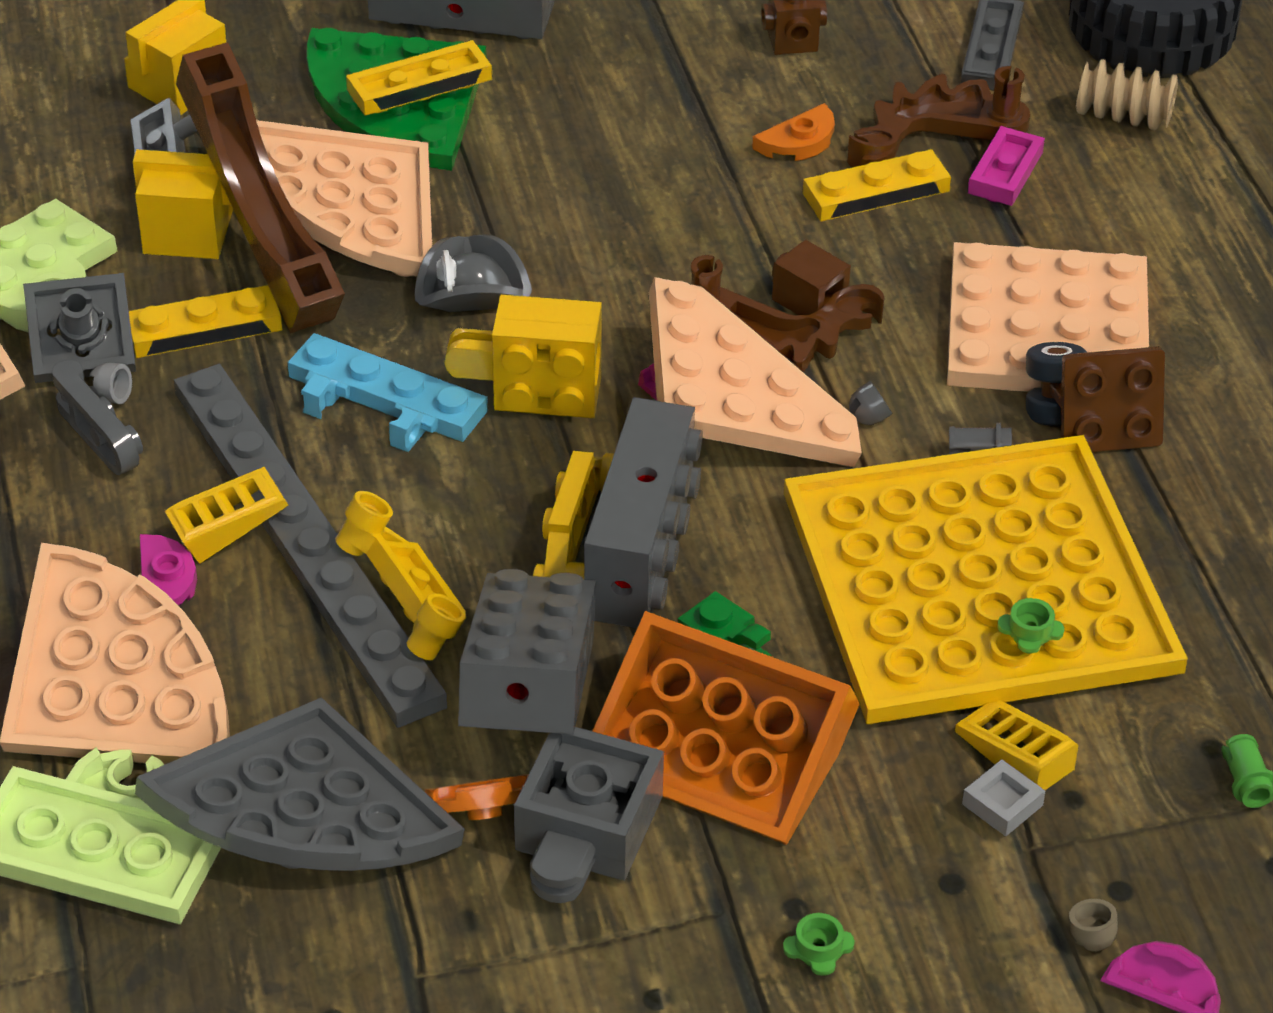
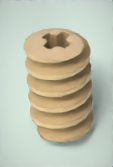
M1101 59L1094 71L1089 70L1087 62L1077 96V113L1084 115L1093 104L1096 118L1102 119L1111 107L1114 122H1121L1129 111L1132 126L1137 127L1147 115L1150 130H1156L1163 119H1165L1167 128L1175 104L1178 77L1173 74L1167 84L1162 86L1159 71H1154L1148 82H1144L1141 67H1136L1130 78H1125L1123 63H1118L1113 73L1107 74L1106 60Z

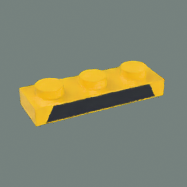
M471 40L346 75L347 91L364 116L492 80V65L476 43Z
M931 149L803 179V195L819 220L826 221L950 192L951 176Z
M268 285L129 311L133 349L136 358L282 331L281 315Z

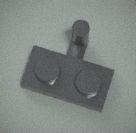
M170 98L131 119L135 153L137 149L186 153L184 139L194 133H197L199 136L190 114L181 119L180 109Z

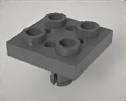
M124 273L23 284L35 383L53 381L52 368L56 363L63 360L79 362L82 365L84 377H93L90 376V372L96 366L109 362L125 364L131 372H136ZM110 323L112 325V328L109 331H107V328ZM57 329H59L61 335L55 337L48 335L49 330H51L52 334H55ZM77 350H79L80 354L86 353V351H90L89 355H87L86 357H79L76 355Z

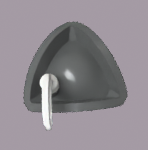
M487 234L469 237H446L437 241L429 249L421 263L415 286V300L421 306L447 312L497 309L500 294L529 297L532 293L527 271L515 250L504 240Z

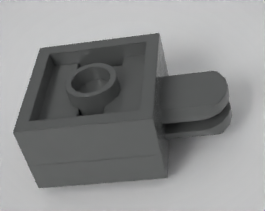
M575 727L574 734L549 733L514 804L515 850L533 855L530 862V879L533 891L540 898L554 903H565L575 900L581 893L590 871L619 880H626L663 796L664 751Z

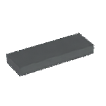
M979 0L962 70L961 83L969 80L983 79L987 81L989 89L994 91L995 71L1003 66H1011L1024 2L1019 0Z

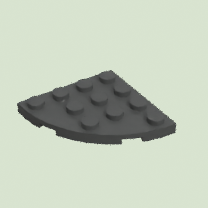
M323 698L316 699L137 776L135 795L156 813L177 827L203 841L230 852L260 861L280 864L290 869L307 868L353 871L410 864L438 856L462 846L465 830Z

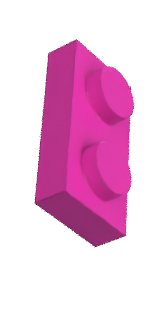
M1000 126L969 178L968 194L1012 206L1043 153L1045 138Z

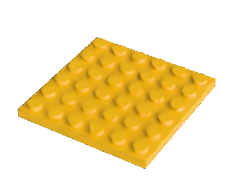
M1084 435L784 479V496L866 724L979 707L998 700L1010 702L1185 674L1188 658ZM1025 598H1036L1048 603L1055 612V620L1060 621L1064 625L1063 637L1059 640H1049L1040 646V650L1036 653L1022 652L1009 634H1003L998 630L999 618L1005 614L1010 615L1012 606L1017 601Z

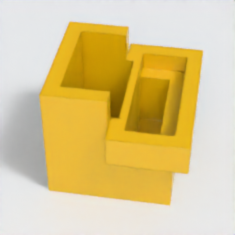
M177 0L125 32L128 56L124 58L128 88L156 104L170 98L180 109V115L188 111L176 86L182 56L227 43L225 24L206 14L205 0Z
M137 149L133 159L143 254L219 259L233 208L209 155Z

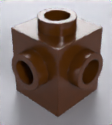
M768 0V3L761 5L762 27L764 31H768L774 55L818 52L820 26H826L827 24L825 0Z

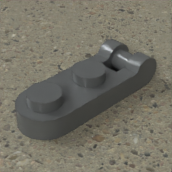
M63 360L56 363L52 368L53 383L59 391L56 394L59 413L114 474L121 475L139 465V454L143 452V445L136 430L131 425L124 426L116 417L115 411L108 399L104 396L99 398L84 382L83 368L79 362Z

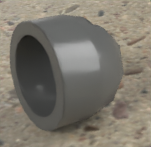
M871 380L859 387L851 395L849 402L850 413L854 414L857 422L863 425L872 426L893 414Z

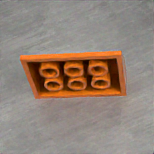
M645 611L592 732L664 751L663 798L787 845L838 757L860 703L851 685Z

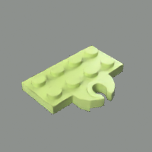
M57 199L42 204L36 210L17 221L1 227L0 319L18 330L29 332L23 284L87 277L85 270L118 252L115 236Z
M96 747L77 761L66 779L12 766L0 786V876L181 925L221 847L199 839L156 813L135 795L136 785L125 786L119 784L121 780L132 773L134 764L131 750H116L100 754ZM151 755L145 762L146 771L149 772L164 764L161 760Z

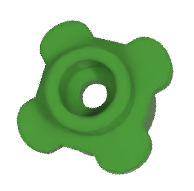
M1025 598L1017 601L1012 606L1010 615H1002L998 620V630L1003 634H1009L1018 644L1019 650L1025 653H1036L1044 643L1049 640H1059L1064 634V625L1060 621L1055 620L1053 608L1045 601L1036 598Z
M813 913L799 921L796 927V935L789 936L784 940L783 951L791 959L799 958L811 967L813 973L825 976L834 972L835 962L843 954L853 951L855 941L852 934L844 931L841 923L835 917L825 913Z

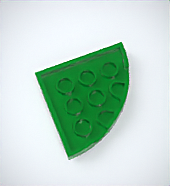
M311 28L307 41L308 74L314 87L315 98L330 119L345 132L427 142L429 167L453 170L479 84L433 96L427 100L415 101L394 107L385 112L364 116L347 91L346 75L464 42L427 40L422 37L387 36L375 32L338 31L334 28ZM477 45L487 58L486 46Z

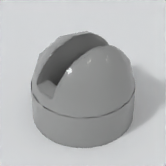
M103 363L96 366L90 372V376H93L94 380L93 386L89 387L99 398L104 396L110 403L122 404L128 399L132 389V375L127 365L122 363Z

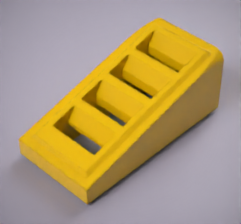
M262 467L182 500L165 510V513L184 545L201 564L289 505L265 467ZM260 490L265 498L255 502L251 495ZM242 501L244 507L235 510L234 506Z
M1001 700L986 703L955 726V732L993 764L998 763L1001 759L1044 790H1047L1075 770L1078 744L1062 732ZM992 719L998 721L996 725L988 730L982 727ZM1006 730L1012 733L1005 739L999 737ZM1021 741L1026 744L1022 748L1016 746ZM1036 752V753L1039 754L1040 756H1039V757H1036V756L1033 755V754Z

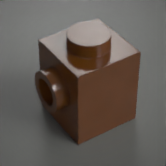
M805 239L789 252L781 254L774 262L772 268V300L797 315L812 314L821 309L835 292L849 287L851 265Z

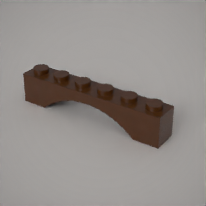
M229 43L184 54L176 86L289 332L293 333L335 319L345 293L325 250L314 241L303 227L279 184L259 132L247 82Z

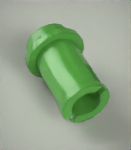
M1239 734L1229 738L1226 741L1227 746H1222L1221 751L1234 779L1232 785L1234 797L1250 808H1259L1267 805L1273 800V772L1266 769L1256 739L1249 734Z

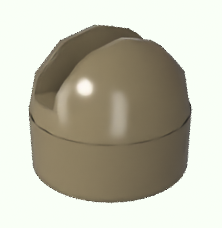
M1086 899L1078 902L1071 908L1069 913L1070 931L1077 944L1084 946L1089 951L1097 952L1107 949L1114 942L1118 932V918L1116 908L1111 903L1102 899Z

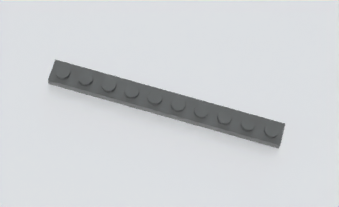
M217 364L174 379L175 395L232 480L262 467H265L289 506L261 524L395 726L399 728L446 709L447 694L425 661L408 649L406 644L408 640L407 635L353 556L337 545L335 541L337 533L222 365ZM260 490L251 495L255 502L265 498Z

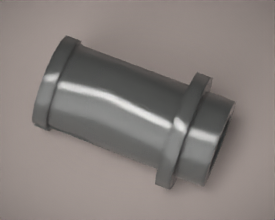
M996 423V428H955V426H949V455L1012 445V428L1001 427V423Z

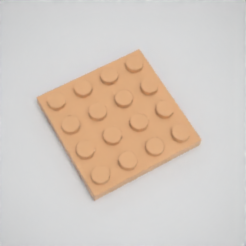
M954 242L947 386L1029 392L1034 388H1041V381L1031 378L1026 372V353L1032 346L1046 342L1072 343L1083 347L1087 352L1149 347L1147 256Z

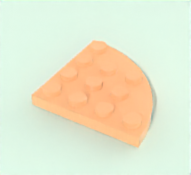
M256 120L279 184L296 216L314 240L354 260L392 271L396 275L402 277L418 276L421 263L432 247L429 152L427 142Z
M41 543L0 737V745L3 751L82 758L97 747L100 754L116 750H131L133 762L145 763L152 755L161 760L165 765L230 737L229 715L224 690L213 657L200 632L186 613L163 590L140 574L136 577L128 571L108 563L106 557L69 546Z

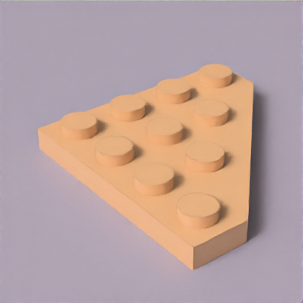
M654 277L649 290L657 401L695 407L694 429L703 431L702 438L855 467L861 455L857 418L703 287L691 285L683 281H671Z

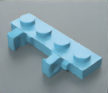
M313 333L288 361L289 377L305 383L301 390L304 398L303 413L321 419V411L325 407L332 406L341 396L397 417V420L389 423L390 446L406 452L410 451L425 431L437 432L463 442L488 412L487 396Z

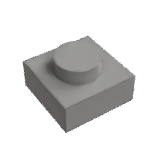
M1001 759L964 789L962 805L1004 836H1007L1043 806L1045 790Z

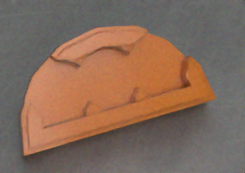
M823 103L754 135L752 149L768 158H773V153L795 155V161L817 156L830 145L835 128L833 112Z
M529 774L425 789V793L447 813L467 811L468 820L489 819L502 816L501 806L516 802Z

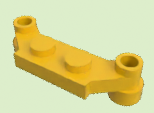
M573 451L566 472H559L556 480V501L554 507H548L543 518V537L548 540L545 564L536 565L533 576L551 577L557 573H574L580 575L584 580V563L575 562L598 491L602 492L614 453H605L603 457H594L592 452Z
M358 491L345 510L347 519L336 536L335 541L342 550L349 554L361 556L365 553L379 572L381 581L390 588L404 608L403 612L406 617L414 623L412 633L406 642L408 649L422 659L434 660L445 641L454 638L466 619V611L419 544L407 541L386 527L393 515L391 506L384 499L371 492Z

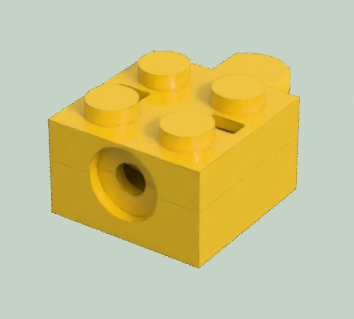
M500 294L493 331L457 328L451 333L444 360L446 370L454 378L493 381L494 410L595 418L601 382L602 302Z

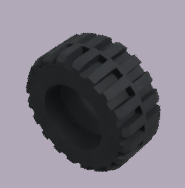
M1070 0L1069 25L1080 46L1085 51L1090 50L1091 56L1097 61L1101 59L1106 60V62L1110 63L1112 69H1115L1118 63H1123L1124 70L1134 72L1136 67H1141L1142 77H1148V74H1153L1154 71H1159L1160 78H1171L1173 74L1182 73L1186 76L1196 73L1200 67L1207 69L1214 65L1232 48V43L1236 39L1242 0Z

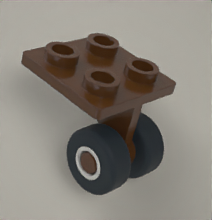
M1046 342L1032 346L1027 351L1026 372L1031 378L1041 381V388H1034L1026 395V411L1034 422L1047 426H1061V438L1084 435L1091 452L1160 446L1163 443L1165 352L1161 347L1087 352L1083 347L1072 343Z

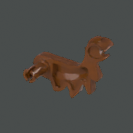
M1012 66L998 68L994 75V94H991L987 81L983 79L969 80L957 85L953 89H949L947 77L942 73L925 81L914 94L907 91L904 83L896 82L893 89L892 104L882 100H877L874 104L873 119L876 126L854 131V137L849 135L847 163L851 167H857L871 162L892 159L895 157L901 141L909 133L927 131L990 141L993 140L1000 126L1027 133L1029 130L1030 109L1020 101L1022 83L1025 76L1023 71L1015 68L1014 78L1010 81Z
M701 255L694 258L691 262V285L703 287L785 358H791L793 364L802 372L808 367L815 351L829 359L835 356L839 333L842 331L871 329L872 317L879 324H882L885 297L883 292L873 285L858 284L843 288L835 292L818 311L809 315L794 316L720 287L723 264L719 259L715 261L713 271L714 256Z

